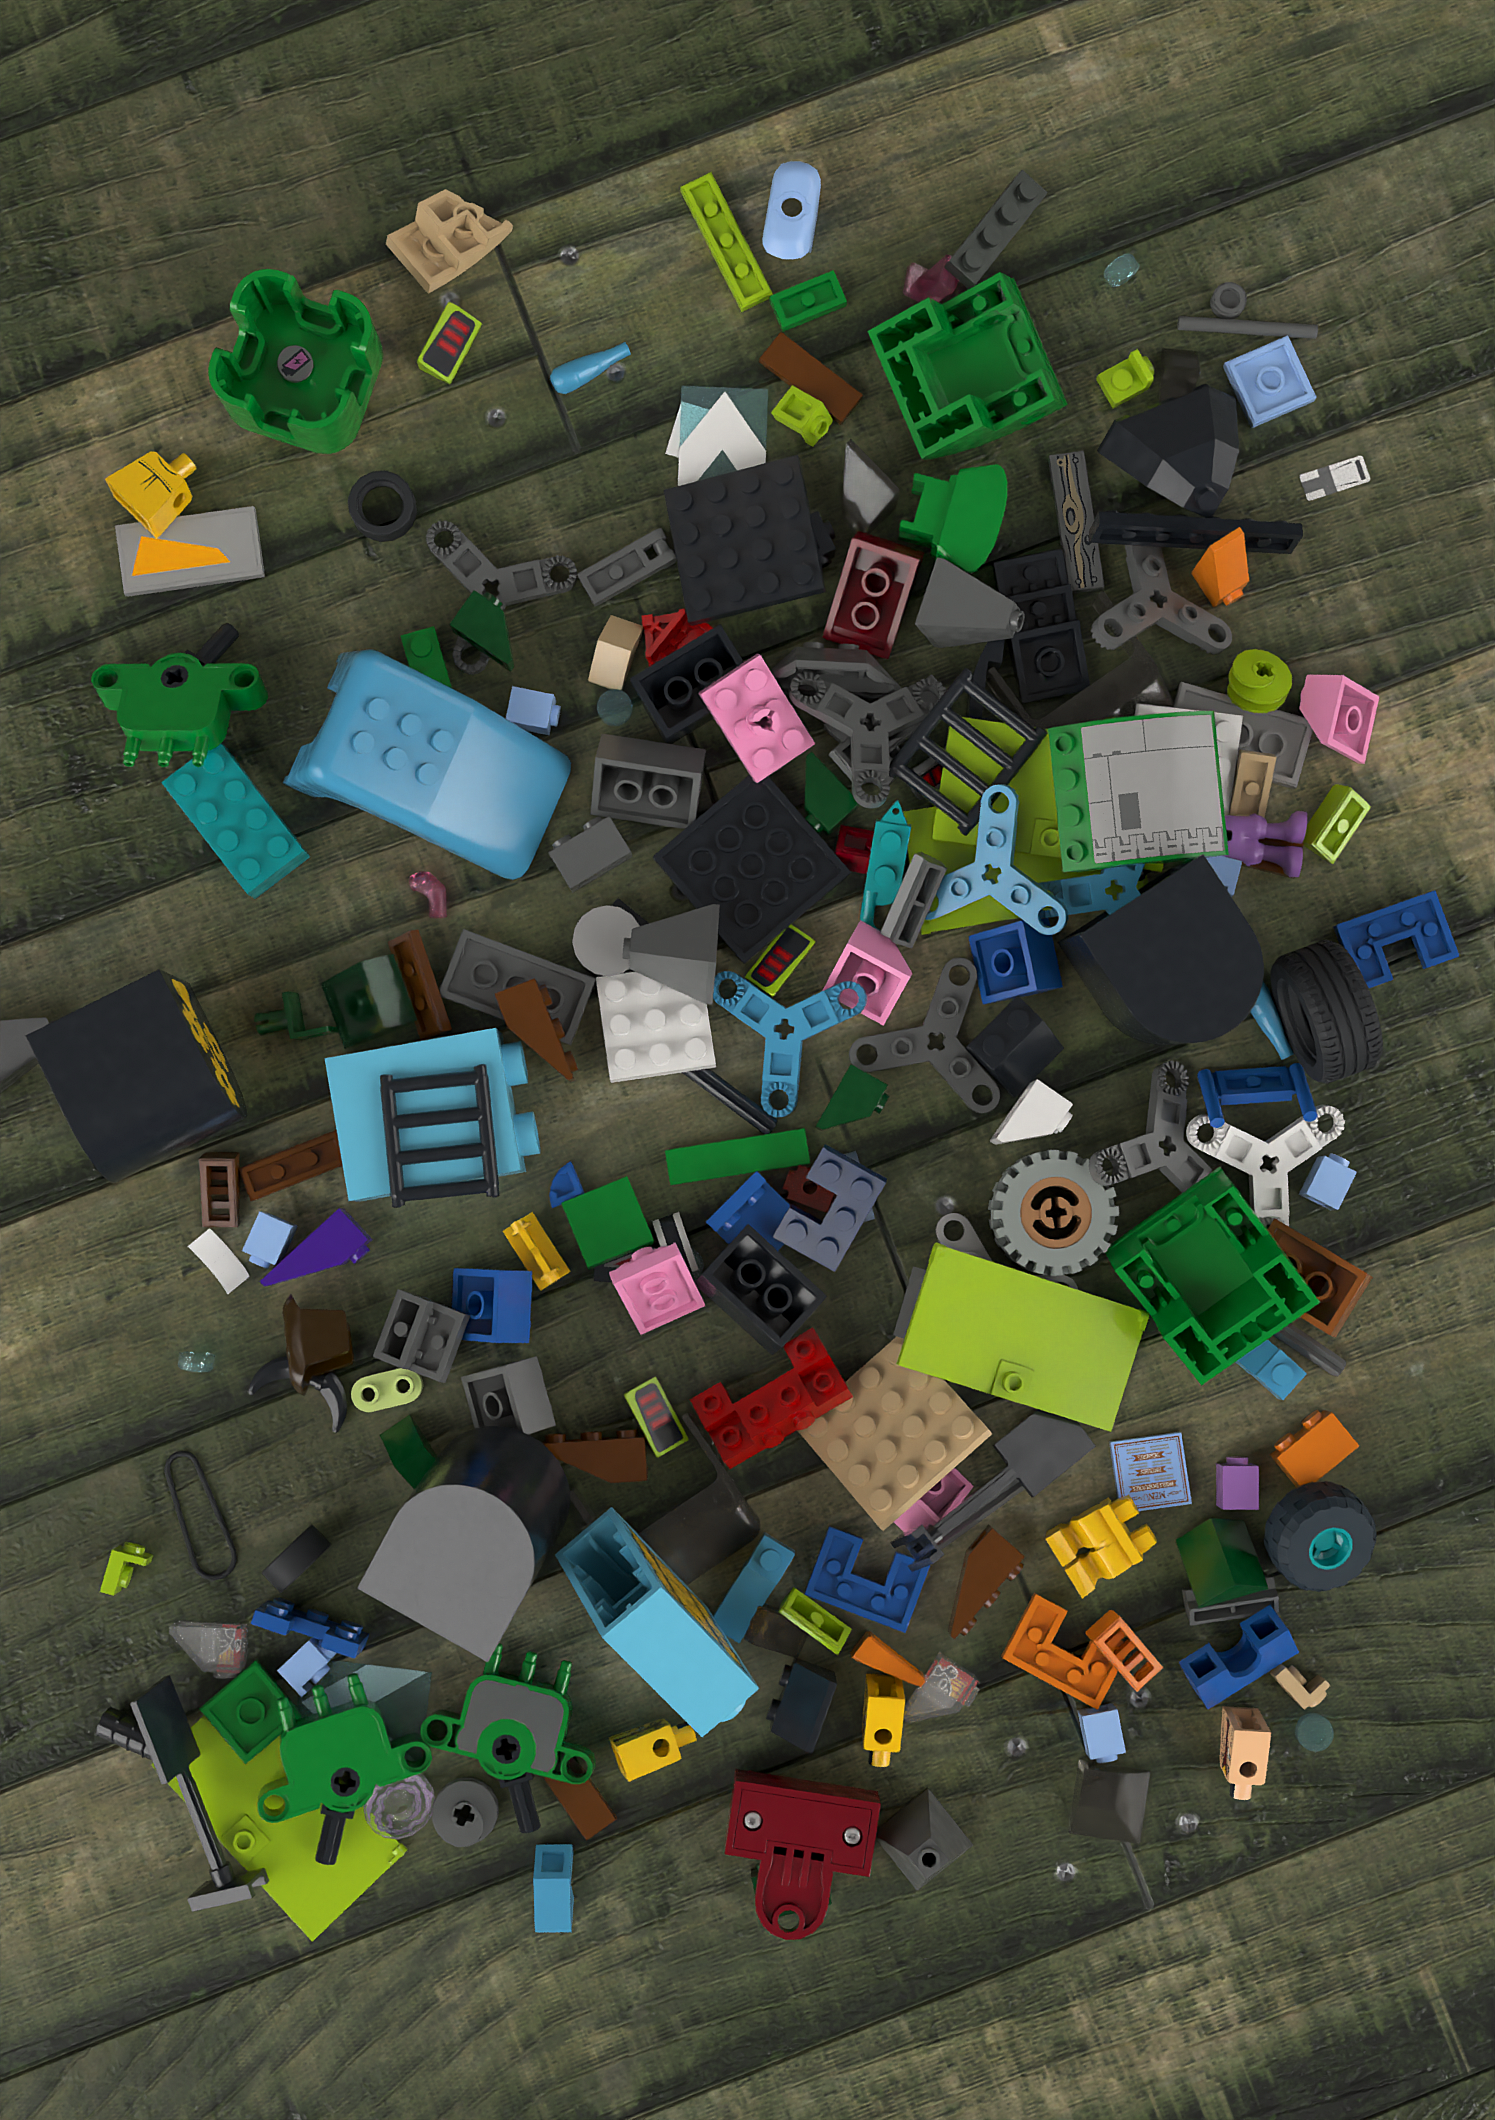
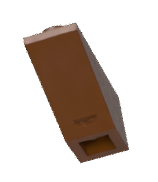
M534 978L495 993L507 1027L568 1081H575L572 1072L577 1071L578 1067L571 1050L564 1052L560 1039L566 1036L559 1018L552 1019L547 1006L553 1004L546 985L539 986Z
M637 1429L616 1430V1437H602V1431L581 1432V1439L566 1440L565 1433L545 1435V1441H540L557 1459L610 1483L647 1481L646 1437L645 1435H638Z
M989 1524L965 1552L948 1626V1632L953 1639L959 1634L965 1636L977 1622V1619L974 1617L983 1606L986 1609L989 1608L1001 1593L998 1590L1000 1585L1006 1578L1012 1581L1024 1566L1021 1561L1025 1556Z

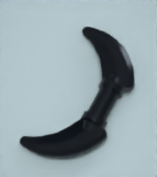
M287 1356L273 1359L261 1367L253 1377L248 1393L253 1395L258 1389L271 1381L290 1378ZM333 1372L327 1375L315 1376L311 1379L309 1385L320 1391L327 1401L333 1418L332 1430L337 1433L341 1429L347 1414L346 1391L342 1382Z

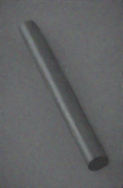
M1179 316L1177 330L1316 339L1318 325Z

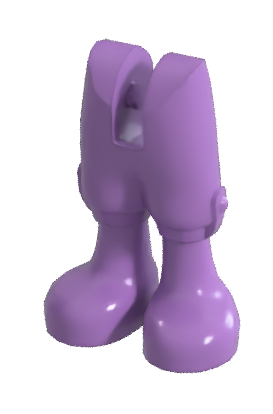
M1295 811L1287 821L1280 823H1267L1265 818L1255 813L1249 816H1225L1226 832L1232 833L1231 841H1227L1229 855H1224L1225 857L1240 860L1247 866L1259 864L1262 860L1270 861L1281 866L1287 876L1299 877L1303 859L1302 847H1275L1264 845L1258 840L1269 838L1302 844L1307 827V812Z

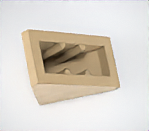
M613 615L610 616L598 638L588 682L620 693L622 692L644 630L642 625Z

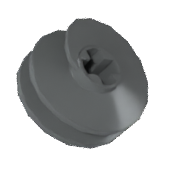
M463 1777L447 1783L438 1793L432 1809V1821L436 1832L445 1842L455 1847H469L483 1840L496 1824L499 1814L498 1799L493 1789L480 1779ZM464 1804L472 1807L467 1818L460 1816L461 1810L459 1809H462Z

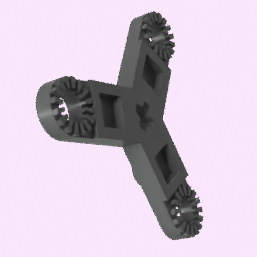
M445 520L442 522L437 521L438 523L432 524L428 529L426 541L430 551L470 594L475 590L483 596L486 592L484 585L487 582L491 585L500 584L497 588L499 595L496 598L502 602L501 609L505 611V607L508 605L567 592L577 582L578 573L574 562L563 555L497 569L452 522ZM448 531L454 535V542L449 548L443 549L436 546L435 537L438 533ZM565 566L569 569L570 575L567 581L557 583L551 580L550 572L554 567ZM458 636L453 651V659L457 668L463 673L470 675L480 673L486 668L490 658L481 652L480 660L476 664L467 665L461 660L462 652L466 648L474 646Z
M1123 545L1127 552L1126 562L1134 594L1101 614L1092 624V638L1096 639L1095 642L1097 644H1101V648L1106 647V650H1114L1154 624L1190 644L1198 645L1201 647V650L1205 649L1207 654H1219L1231 644L1232 633L1224 621L1171 591L1161 547ZM1104 624H1109V627L1113 626L1112 630L1115 629V637L1110 636L1105 631ZM1209 629L1210 631L1215 630L1214 634L1218 633L1217 638L1220 637L1218 639L1220 642L1214 641L1209 636Z
M803 672V674L799 673L793 678L789 689V697L798 708L851 737L852 794L859 805L871 809L883 805L889 794V737L922 722L935 706L936 702L933 704L924 703V700H921V696H919L921 692L930 691L937 696L939 701L946 692V688L942 686L941 682L938 683L936 679H921L916 684L904 687L877 701L868 703L838 685L830 684L821 679L818 674L814 675L813 672ZM802 685H810L816 690L817 694L813 698L812 696H809V698L807 696L803 697V694L800 695L798 688ZM865 719L871 720L872 725L875 726L873 731H867V727L864 725ZM865 783H873L879 787L881 793L878 796L875 795L873 797L870 795L869 797L868 794L865 795V792L862 791L861 786Z
M954 958L945 964L923 1026L857 1039L849 1050L850 1063L862 1071L870 1073L929 1062L969 1109L977 1113H987L993 1110L1000 1100V1090L997 1084L956 1038L977 980V971L973 963L965 958ZM955 966L964 967L969 973L967 983L962 986L953 984L949 979V972ZM930 1033L934 1036L939 1034L944 1036L945 1039L942 1041L944 1049L942 1051H939L937 1048L928 1049L927 1045L930 1040L927 1036ZM870 1045L876 1050L877 1058L874 1063L864 1065L858 1061L856 1052L860 1046ZM979 1085L987 1086L992 1093L991 1101L985 1106L976 1104L972 1098L974 1088Z
M1169 1061L1158 1065L1154 1069L1151 1079L1146 1134L1099 1150L1091 1156L1089 1172L1096 1183L1108 1186L1159 1169L1183 1193L1211 1173L1212 1169L1184 1141L1188 1100L1186 1099V1090L1189 1082H1187L1189 1076L1186 1075L1187 1070L1183 1069L1184 1066L1182 1064L1179 1065L1177 1061ZM1167 1071L1171 1072L1175 1078L1174 1088H1170L1169 1085H1166L1167 1082H1164L1166 1080L1164 1077L1166 1076L1165 1072ZM1163 1141L1164 1146L1168 1147L1167 1153H1164L1163 1148L1159 1147V1142ZM1104 1158H1107L1112 1163L1113 1173L1111 1176L1104 1174L1105 1171L1101 1170L1103 1169L1101 1167L1103 1162L1101 1161Z

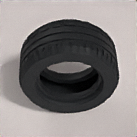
M1322 940L1277 958L1271 968V987L1275 1006L1291 1048L1306 1073L1313 1080L1328 1084L1374 1067L1383 1053V1039L1379 1017L1362 973L1348 951L1337 942Z

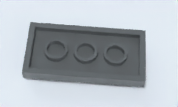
M463 929L439 992L441 997L504 1020L495 993L535 978L539 986L546 985L553 1004L547 1006L552 1019L559 1018L566 1036L560 1039V1042L571 1046L596 979Z

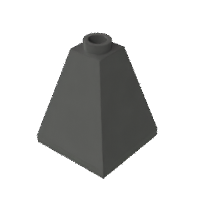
M937 557L915 625L934 647L945 648L1013 638L1015 632H1020L1024 623V612L1019 609L1014 601L947 560Z
M708 905L633 928L631 938H624L623 959H630L629 969L704 1004L713 1005L720 905Z
M46 1017L0 1021V1094L39 1064L25 1035L54 1021L48 1023Z
M928 1787L879 1826L876 1832L877 1841L917 1891L973 1846L972 1842Z

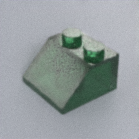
M394 954L360 961L321 983L336 1027L339 1028V1035L344 1049L395 1032L417 1021L413 1004L409 999Z

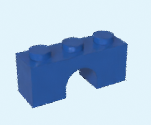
M1268 1605L1240 1623L1243 1635L1233 1648L1224 1652H1215L1208 1643L1179 1661L1190 1685L1207 1709L1212 1708L1299 1653L1288 1628L1271 1605Z

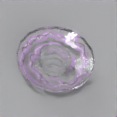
M421 1774L382 1787L375 1784L372 1796L363 1806L367 1823L375 1833L384 1838L402 1839L414 1835L426 1825L433 1814L435 1802L433 1787L426 1777ZM400 1806H408V1808L404 1812L397 1813V1810Z

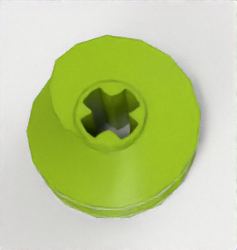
M1258 649L1245 650L1236 656L1229 671L1227 695L1231 702L1242 710L1252 713H1268L1277 710L1285 702L1292 686V674L1288 666L1274 654Z

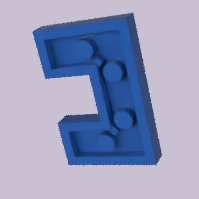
M1435 890L1333 926L1339 944L1354 959L1368 989L1394 980L1382 946L1408 937L1412 938L1423 969L1459 957Z
M829 1525L804 1595L906 1633L930 1565L911 1572L908 1565L915 1561V1558L896 1551L884 1584L852 1573L851 1571L863 1538Z
M277 1597L273 1601L267 1600L258 1607L251 1621L252 1625L282 1635H287L292 1630L322 1640L321 1648L354 1659L365 1648L369 1633L363 1632V1627L357 1623L342 1620L341 1624L327 1620L329 1615L324 1612L308 1609L306 1613L294 1609L295 1604L293 1602Z

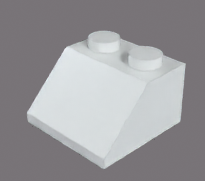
M1037 1079L1026 1087L990 1139V1142L998 1145L1053 1134V1132L1057 1134L1058 1131L1061 1133L1073 1116L1068 1112L1073 1104Z

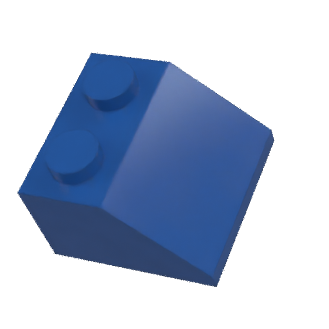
M1048 918L1041 919L1044 925L1050 926ZM1022 920L968 936L983 1005L1014 999L1017 996L1035 995L1063 987L1052 935L1042 934Z
M454 1268L452 1308L470 1315L462 1340L490 1343H529L532 1271Z

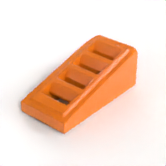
M1113 1610L1105 1613L1086 1631V1635L1136 1692L1163 1669V1666L1130 1627ZM1126 1636L1128 1639L1112 1652L1111 1649ZM1136 1647L1137 1651L1122 1664L1121 1660ZM1145 1658L1148 1662L1132 1676L1130 1671Z
M866 1631L850 1652L851 1658L855 1659V1661L919 1687H922L925 1683L923 1672L871 1631Z

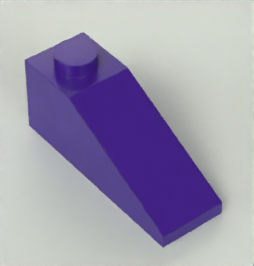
M339 1208L261 1279L260 1283L264 1287L272 1286L347 1264L350 1260L353 1264H356L370 1251L366 1245L373 1239L344 1208Z

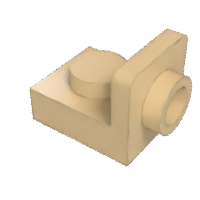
M1280 1664L1269 1671L1290 1697L1304 1710L1308 1706L1312 1708L1318 1705L1326 1697L1327 1693L1325 1691L1330 1687V1684L1320 1675L1314 1677L1303 1687L1307 1681L1293 1665L1287 1669Z

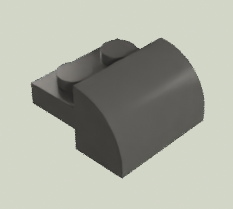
M398 1289L373 1357L435 1381L446 1383L470 1315L432 1299Z

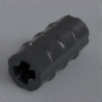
M113 1707L108 1708L97 1726V1736L111 1742V1744L125 1748L126 1751L141 1755L142 1758L152 1760L136 1717Z

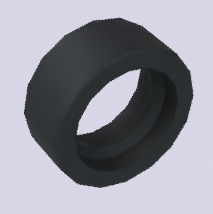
M386 470L372 471L360 477L351 488L348 497L349 513L357 529L367 538L379 542L394 541L404 536L413 526L417 515L416 500L408 483L398 474ZM377 487L392 488L400 494L403 500L401 516L396 522L387 526H377L370 523L362 512L364 497L369 491Z
M310 1525L262 1571V1574L282 1593L331 1546V1543L313 1525Z

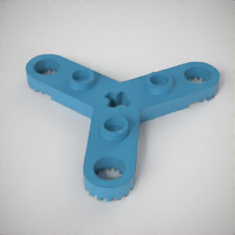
M993 785L983 793L975 862L943 877L936 893L939 900L938 908L933 912L928 911L926 920L936 919L991 895L1042 934L1052 935L1058 933L1067 925L1069 912L1066 905L1013 865L1019 796L1016 794V790L1009 785ZM997 792L1004 793L1009 799V806L1002 813L995 811L991 805L992 796ZM989 864L993 868L999 867L1002 874L997 876L998 883H995L993 879L987 880L985 877V873L989 871ZM1046 906L1053 907L1058 912L1059 920L1053 927L1044 925V922L1041 921V911Z
M1145 864L1102 869L1100 874L1046 881L1038 884L1066 905L1069 912L1068 915L1106 910L1110 915L1141 895L1136 885ZM1111 880H1115V884L1121 885L1123 888V892L1117 894L1116 900H1113L1112 895L1105 893V888L1111 886ZM1053 907L1042 910L1040 915L1041 918L1059 916Z
M724 971L715 976L713 1000L766 1038L761 1105L764 1111L773 1117H785L795 1110L798 1102L803 1040L860 1014L867 1004L866 991L860 984L844 981L786 1008L735 972ZM729 978L736 983L737 992L733 998L725 999L719 993V985L724 979ZM848 988L855 990L859 997L857 1005L852 1009L843 1008L839 1002L841 992ZM783 1019H788V1024L794 1026V1033L788 1034L787 1039H782V1034L776 1032V1025H782ZM777 1089L786 1092L789 1099L788 1105L782 1110L773 1108L770 1103V1095Z

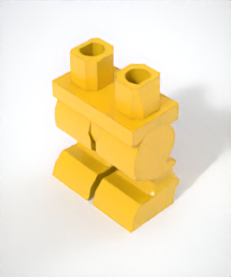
M1130 1495L1118 1498L1112 1502L1108 1497L1101 1501L1100 1504L1087 1509L1078 1516L1072 1517L1067 1524L1061 1523L1046 1531L1045 1539L1062 1567L1065 1566V1572L1082 1599L1095 1589L1098 1579H1112L1120 1575L1132 1565L1143 1560V1553L1157 1543L1155 1535L1147 1524L1130 1532L1124 1523L1139 1514V1510ZM1083 1547L1091 1548L1086 1554H1078L1076 1556L1079 1549Z

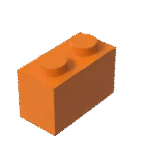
M1319 1410L1312 1412L1301 1422L1304 1426L1294 1435L1291 1433L1284 1435L1274 1444L1276 1450L1270 1456L1296 1488L1301 1487L1303 1484L1317 1482L1359 1447L1358 1443L1332 1412L1323 1410L1321 1413Z

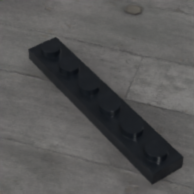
M1110 510L1098 512L1089 529L1090 543L1207 550L1210 545L1240 527L1244 532L1246 552L1292 554L1303 537V529L1301 523H1288L1284 520L1267 522L1255 521L1250 518L1233 520L1221 519L1216 516L1199 518L1187 517L1182 514L1164 516L1148 512L1130 514Z

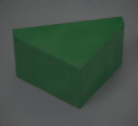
M408 1415L380 1434V1437L394 1468L415 1489L438 1456L412 1416Z

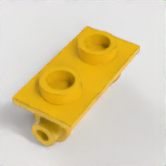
M533 1212L512 1223L510 1227L503 1230L504 1235L527 1271H532V1278L540 1291L571 1272Z

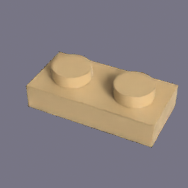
M1239 750L1229 815L1249 816L1255 813L1265 818L1277 758L1274 754Z

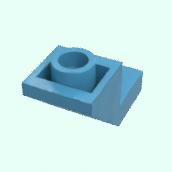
M572 1844L536 1845L533 1876L535 1932H572L574 1905L571 1887Z

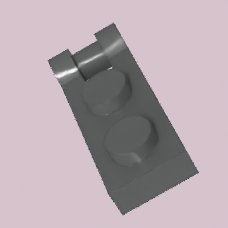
M662 528L650 532L577 574L594 607L677 562L675 550H670L666 543L667 536ZM654 548L658 556L649 560L645 551Z

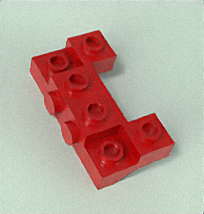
M813 1327L788 1341L783 1346L794 1368L734 1403L727 1389L719 1382L690 1399L704 1428L709 1433L723 1462L729 1469L766 1448H773L779 1445L784 1440V1437L796 1430L808 1428L815 1422V1419L853 1397Z

